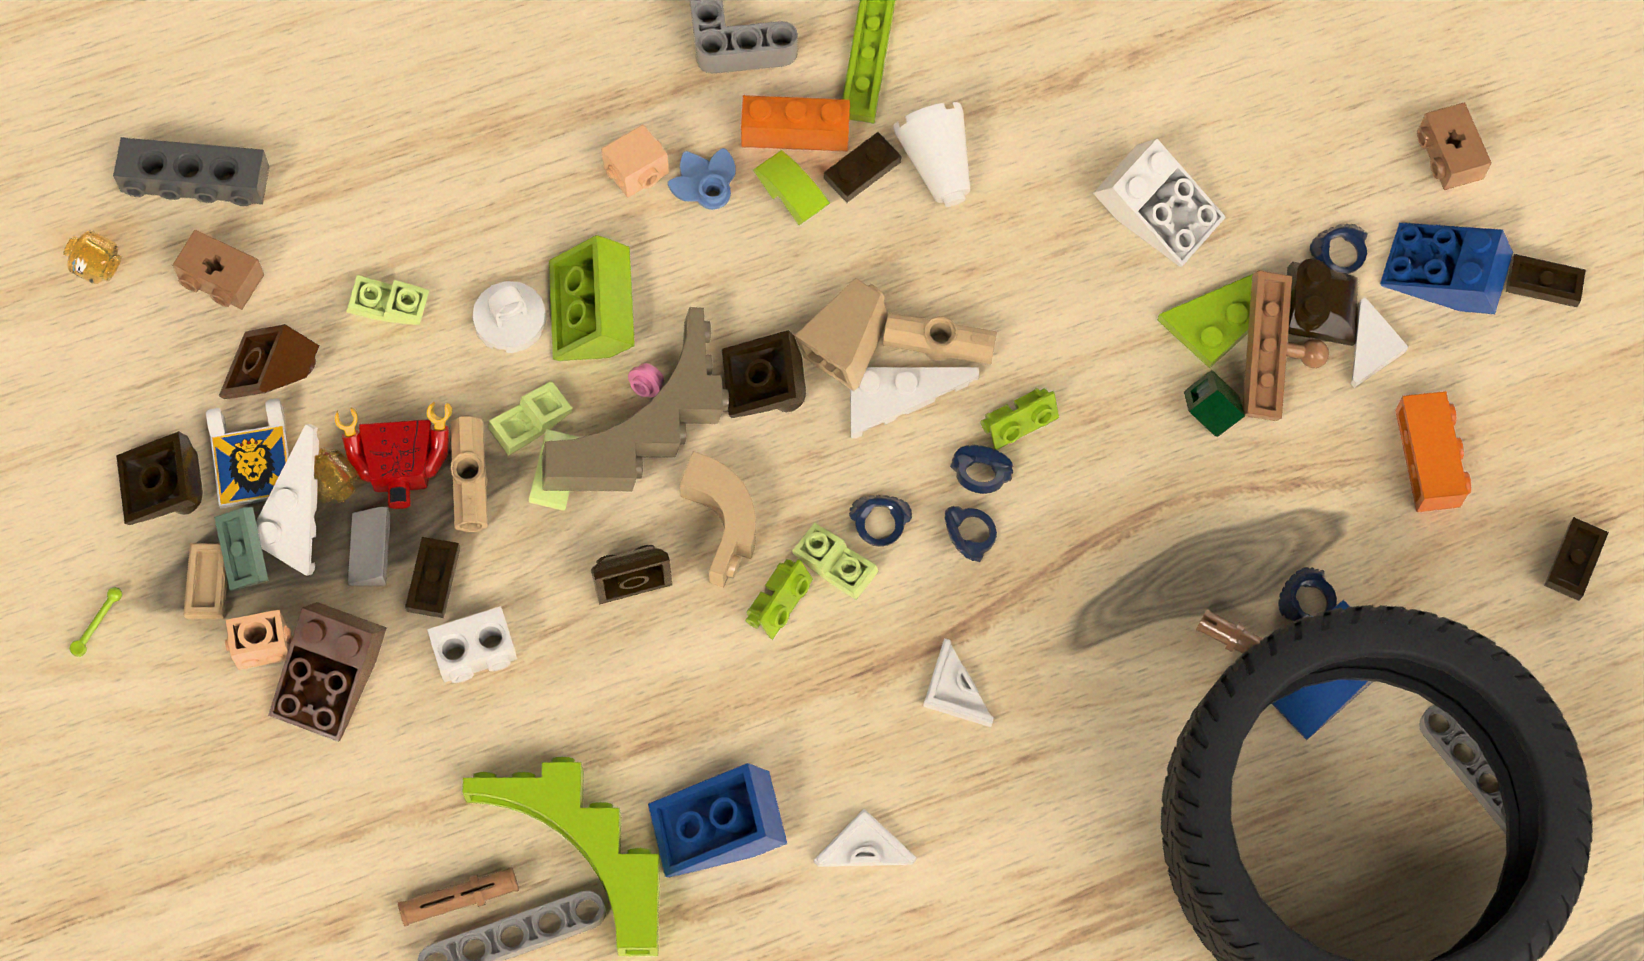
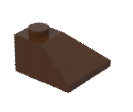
M286 324L246 331L219 397L231 399L263 394L307 378L315 367V356L320 345Z

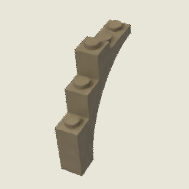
M689 307L684 322L683 349L679 362L666 385L649 404L628 420L603 432L571 440L545 441L542 452L543 491L632 492L636 479L642 478V457H676L680 444L685 445L686 442L685 423L718 424L722 412L728 410L729 393L728 389H722V375H712V355H706L705 343H710L711 324L710 321H704V308Z

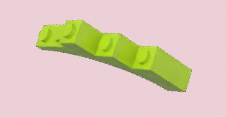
M570 757L552 758L551 762H542V777H536L534 773L516 772L512 774V777H497L494 773L478 772L473 774V778H463L462 793L466 803L489 804L526 814L554 829L577 848L599 877L609 898L616 926V944L619 956H658L659 856L658 854H651V850L646 848H632L628 850V854H621L620 808H613V805L607 802H595L589 804V808H583L584 772L581 762H575V759Z

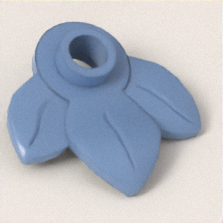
M722 148L708 161L696 154L685 151L680 162L681 176L668 181L671 192L680 200L698 202L706 209L714 210L725 206L731 197L729 183L736 174L735 163L731 154L725 148ZM709 191H717L719 195L711 197L707 193Z

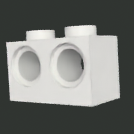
M501 606L427 629L444 682H463L474 676L473 673L485 669L498 671L508 667L511 661L517 660ZM490 636H498L502 639L500 644L494 648L482 646L484 640ZM459 647L465 650L459 659L450 660L446 658L447 652L452 648Z

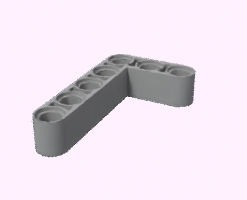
M689 0L696 59L702 71L715 74L784 67L792 64L797 58L798 32L792 24L777 21L726 27L723 0ZM708 18V19H713L714 21H712V22H704V21H702V20ZM786 42L788 45L779 46L776 43ZM748 45L752 46L753 48L746 50L742 49L741 47ZM709 49L718 50V52L708 53L706 51Z

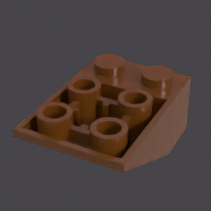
M319 602L303 607L268 716L332 740L341 741L375 666L387 627Z

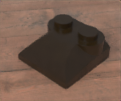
M1306 259L1301 263L1292 261L1287 267V275L1292 276L1288 334L1353 346L1356 341L1358 278L1330 270L1326 264L1317 259Z
M789 330L722 349L725 386L729 393V417L737 418L775 409L782 412H792L803 404L806 397L802 355L795 336Z
M178 431L116 455L124 524L133 525L173 512L186 515L195 511L200 505L203 490L198 454L187 435Z
M644 545L636 548L634 551L619 555L603 556L596 561L597 564L591 569L599 605L672 585L668 553L662 549L655 548L654 545Z

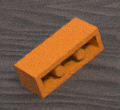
M743 95L741 119L742 147L848 152L850 100Z
M1446 391L1402 396L1395 411L1416 512L1460 508L1468 494L1471 493V479L1469 473L1463 471L1461 462L1464 457V447L1461 438H1456L1455 406L1449 404Z

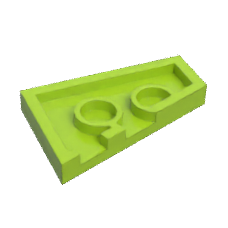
M1252 274L1159 314L1157 320L1210 369L1248 334Z

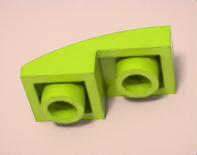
M782 150L753 169L772 199L779 196L798 225H801L830 204L808 174Z

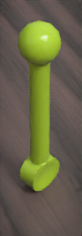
M112 587L108 590L107 600L80 640L71 643L70 652L74 656L81 657L86 653V643L112 604L121 599L122 591L119 588Z

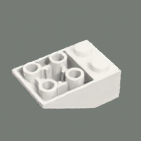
M1158 139L1136 145L1093 192L1116 220L1179 267L1186 263L1226 218Z

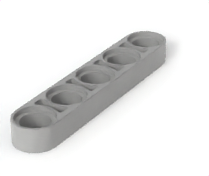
M1435 705L1430 706L1422 715L1419 723L1423 736L1506 834V816L1500 790L1498 789L1495 793H1488L1479 785V777L1481 775L1491 774L1495 778L1496 776L1478 744L1450 714ZM1433 714L1443 715L1448 721V730L1439 733L1431 729L1428 722L1429 716ZM1457 744L1468 745L1474 754L1473 761L1468 763L1459 761L1454 755V746Z
M581 891L433 943L420 952L417 961H426L434 953L445 955L447 961H472L464 957L463 954L464 946L471 940L482 941L486 948L482 958L474 961H504L598 927L605 918V905L601 896L597 893ZM584 900L594 901L599 907L598 914L591 920H582L576 914L577 906ZM548 913L556 914L561 919L560 928L551 934L544 933L539 928L540 919ZM512 926L520 928L524 935L521 943L515 947L505 946L501 941L503 931Z

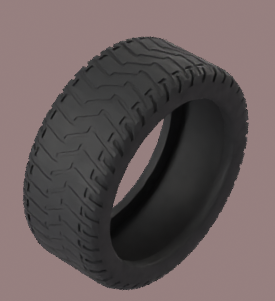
M1373 605L1347 607L1344 610L1336 608L1317 613L1314 617L1309 615L1288 624L1284 629L1279 628L1260 640L1258 645L1251 646L1236 660L1235 664L1230 665L1193 710L1190 720L1186 722L1177 739V747H1174L1167 766L1168 776L1165 777L1162 793L1163 806L1161 807L1164 859L1169 867L1168 873L1173 891L1178 896L1179 904L1187 921L1193 925V930L1206 949L1212 952L1217 961H1354L1324 951L1290 929L1260 897L1240 859L1231 821L1233 774L1243 741L1261 712L1270 704L1303 687L1336 680L1382 682L1420 695L1450 714L1478 744L1497 779L1506 813V856L1496 892L1477 924L1452 948L1429 961H1538L1545 955L1557 939V935L1563 931L1573 911V907L1577 904L1585 875L1588 871L1591 842L1593 839L1592 800L1585 765L1577 747V741L1567 721L1563 718V713L1549 693L1544 690V686L1527 668L1522 666L1519 660L1502 647L1496 646L1493 640L1475 630H1468L1466 625L1445 617L1439 618L1437 614L1415 609L1406 610L1405 607L1380 605L1379 607H1374Z

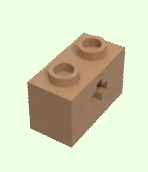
M1465 102L1425 113L1417 130V138L1420 146L1427 150L1431 159L1430 167L1435 179L1440 180L1443 189L1448 190L1483 180L1492 162Z
M194 230L172 264L178 276V282L184 288L192 292L201 290L209 294L211 299L221 306L229 307L231 304L243 310L264 276L257 258L197 230Z

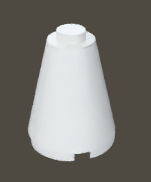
M953 102L955 109H946L944 103L924 107L906 115L907 123L901 127L898 121L893 125L895 135L937 203H944L946 207L964 202L966 200L965 195L970 192L964 114L962 106L958 102Z

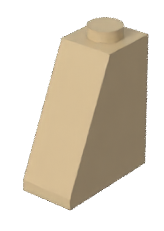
M855 278L795 335L805 359L852 391L859 387L887 322L888 313L884 304L885 297L876 286L872 284L867 286Z

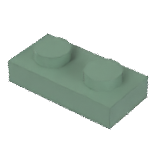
M243 507L214 517L229 589L241 590L269 581L253 507Z

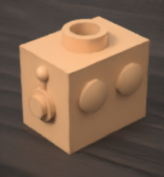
M643 124L601 148L604 169L608 177L615 181L627 198L643 188L652 187L660 178L669 174L667 153L662 148L660 142L656 141Z
M280 610L226 620L228 633L227 640H225L226 650L230 651L231 657L239 670L286 660L293 637L291 628H288Z

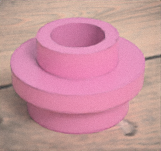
M642 363L638 367L632 368L628 374L631 388L639 396L653 398L663 388L664 377L651 364Z

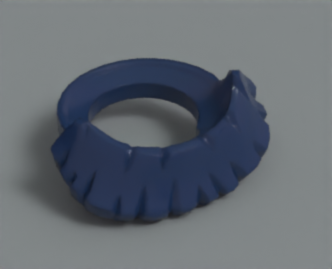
M1340 224L1336 227H1331L1329 230L1318 234V237L1312 240L1310 244L1311 256L1322 261L1330 270L1351 274L1357 271L1366 260L1367 248L1365 239L1368 233L1355 224H1344V226ZM1342 237L1355 247L1357 259L1353 265L1340 267L1333 263L1329 255L1331 240Z
M982 445L960 447L955 452L950 465L956 472L958 482L967 490L975 493L987 494L995 492L1004 483L1012 480L1013 464L1011 460L998 450ZM974 463L987 464L992 467L995 478L988 482H978L968 476L966 469Z
M874 495L861 497L853 502V507H850L849 510L851 511L849 516L855 521L859 536L866 543L877 547L888 546L897 541L903 533L904 525L912 519V510L909 504L902 499L898 500L897 497H889L888 495H883L882 497L880 495H876V497ZM874 507L888 508L895 520L893 533L885 539H875L865 529V520Z
M951 506L945 511L947 531L955 548L965 558L981 562L983 554L992 548L997 538L996 526L991 517L981 510L974 508L963 510L959 506ZM976 517L983 520L988 526L989 537L980 543L970 540L966 541L962 538L958 527L966 518Z
M1304 567L1296 571V574H1292L1289 580L1285 582V587L1282 588L1278 601L1281 615L1293 622L1309 616L1301 609L1296 599V593L1301 586L1317 588L1324 594L1327 602L1325 611L1332 610L1337 605L1335 590L1325 580L1324 570L1319 571V569H1314L1313 567Z

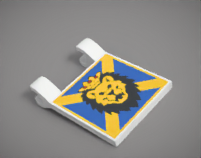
M269 399L265 402L269 422L268 427L226 433L225 417L220 408L206 411L220 509L267 501L289 458L284 408L279 399Z

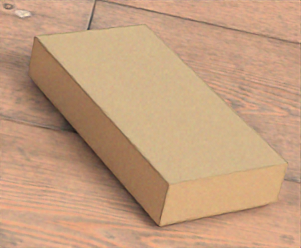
M190 543L183 615L186 619H224L227 575L220 543Z

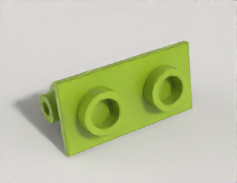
M1035 388L1032 392L1014 400L1016 410L1013 411L1006 404L991 413L985 414V419L981 420L980 423L986 434L991 432L994 449L998 450L1013 443L1019 438L1058 419L1059 414L1055 393L1053 391L1048 392L1046 388L1042 390Z
M786 559L784 563H779L765 584L768 590L774 592L773 595L770 596L760 592L751 607L746 611L748 617L745 621L757 629L761 625L772 640L780 628L786 625L790 613L800 598L806 595L813 580L801 560L797 559L796 562Z

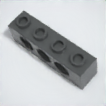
M121 137L113 177L120 191L133 197H142L144 194L158 195L168 200H178L182 197L193 198L203 203L228 201L239 206H249L251 204L263 205L270 166L262 149ZM162 168V170L156 174H149L154 169ZM189 172H198L192 177H185ZM233 174V177L228 180H220L225 175Z

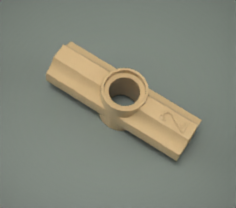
M889 313L883 346L922 352L935 361H943L950 357L991 364L997 331L957 325L950 318L944 316H937L928 320ZM943 335L948 338V341L939 343L934 341L932 337Z
M462 416L451 421L452 462L450 469L453 477L454 526L456 530L465 531L466 533L479 532L484 528H488L486 492L488 478L485 469L483 419L473 416ZM474 469L478 471L477 475L473 478L464 479L460 477L466 470Z

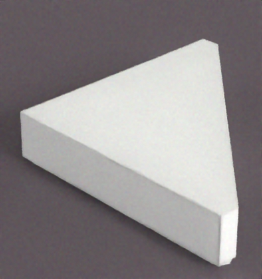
M1366 297L1361 299L1358 306L1359 314L1351 385L1354 388L1404 354L1408 349L1406 343Z
M944 638L923 707L991 727L994 719L993 716L988 712L978 689L954 651L951 641Z
M863 809L814 859V863L818 867L913 865L917 857Z

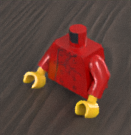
M433 402L427 409L429 420L359 424L360 431L355 430L358 414L354 408L351 407L354 419L349 424L340 421L337 410L335 423L340 429L344 430L341 437L348 462L362 481L371 482L375 492H388V506L390 508L405 509L410 507V490L427 488L429 478L436 476L448 457L449 427L445 425V421L452 415V407L449 403L445 404L444 417H438L434 413L435 402Z

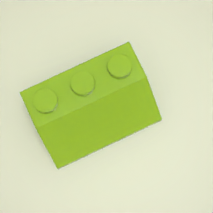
M595 235L550 259L549 277L553 360L569 361L611 358L634 347L630 246Z

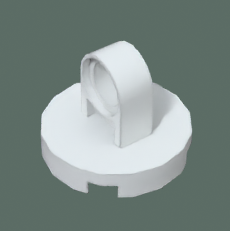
M504 281L490 286L480 294L474 304L472 318L478 337L487 347L504 349L506 353H515L528 349L539 340L542 335L541 331L546 323V311L542 298L532 287L521 282Z

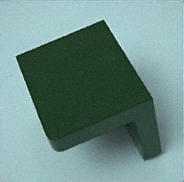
M1213 370L1184 391L1188 411L1216 437L1245 417L1239 395Z

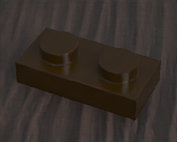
M877 132L824 172V179L848 203L901 163V155Z
M1514 254L1510 262L1506 292L1578 307L1582 298L1586 269Z
M1573 517L1568 525L1544 586L1580 601L1588 586L1609 532Z
M427 537L421 538L405 605L407 612L444 618L460 552L459 543Z

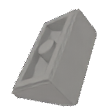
M377 507L352 513L348 586H386L391 516L388 507Z

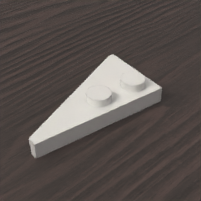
M867 367L859 387L855 391L850 389L851 438H858L863 435L864 431L881 423L886 425L895 421L901 414H910L935 402V398L952 390L957 392L969 386L971 382L978 380L979 367Z
M312 424L304 426L256 520L261 548L306 576L312 575L315 570V563H311L312 538L316 537L314 514L317 510L318 479H314L315 455L319 454V440L317 438L318 428Z

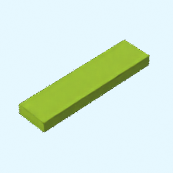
M895 0L859 1L842 99L850 100L849 120L875 123Z

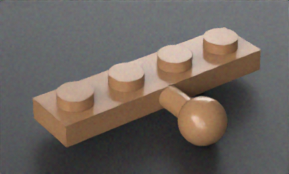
M1259 270L1252 274L1243 394L1245 417L1270 421L1282 419L1286 357L1301 359L1302 363L1309 368L1322 367L1328 361L1329 349L1321 340L1311 339L1304 344L1288 342L1292 276Z

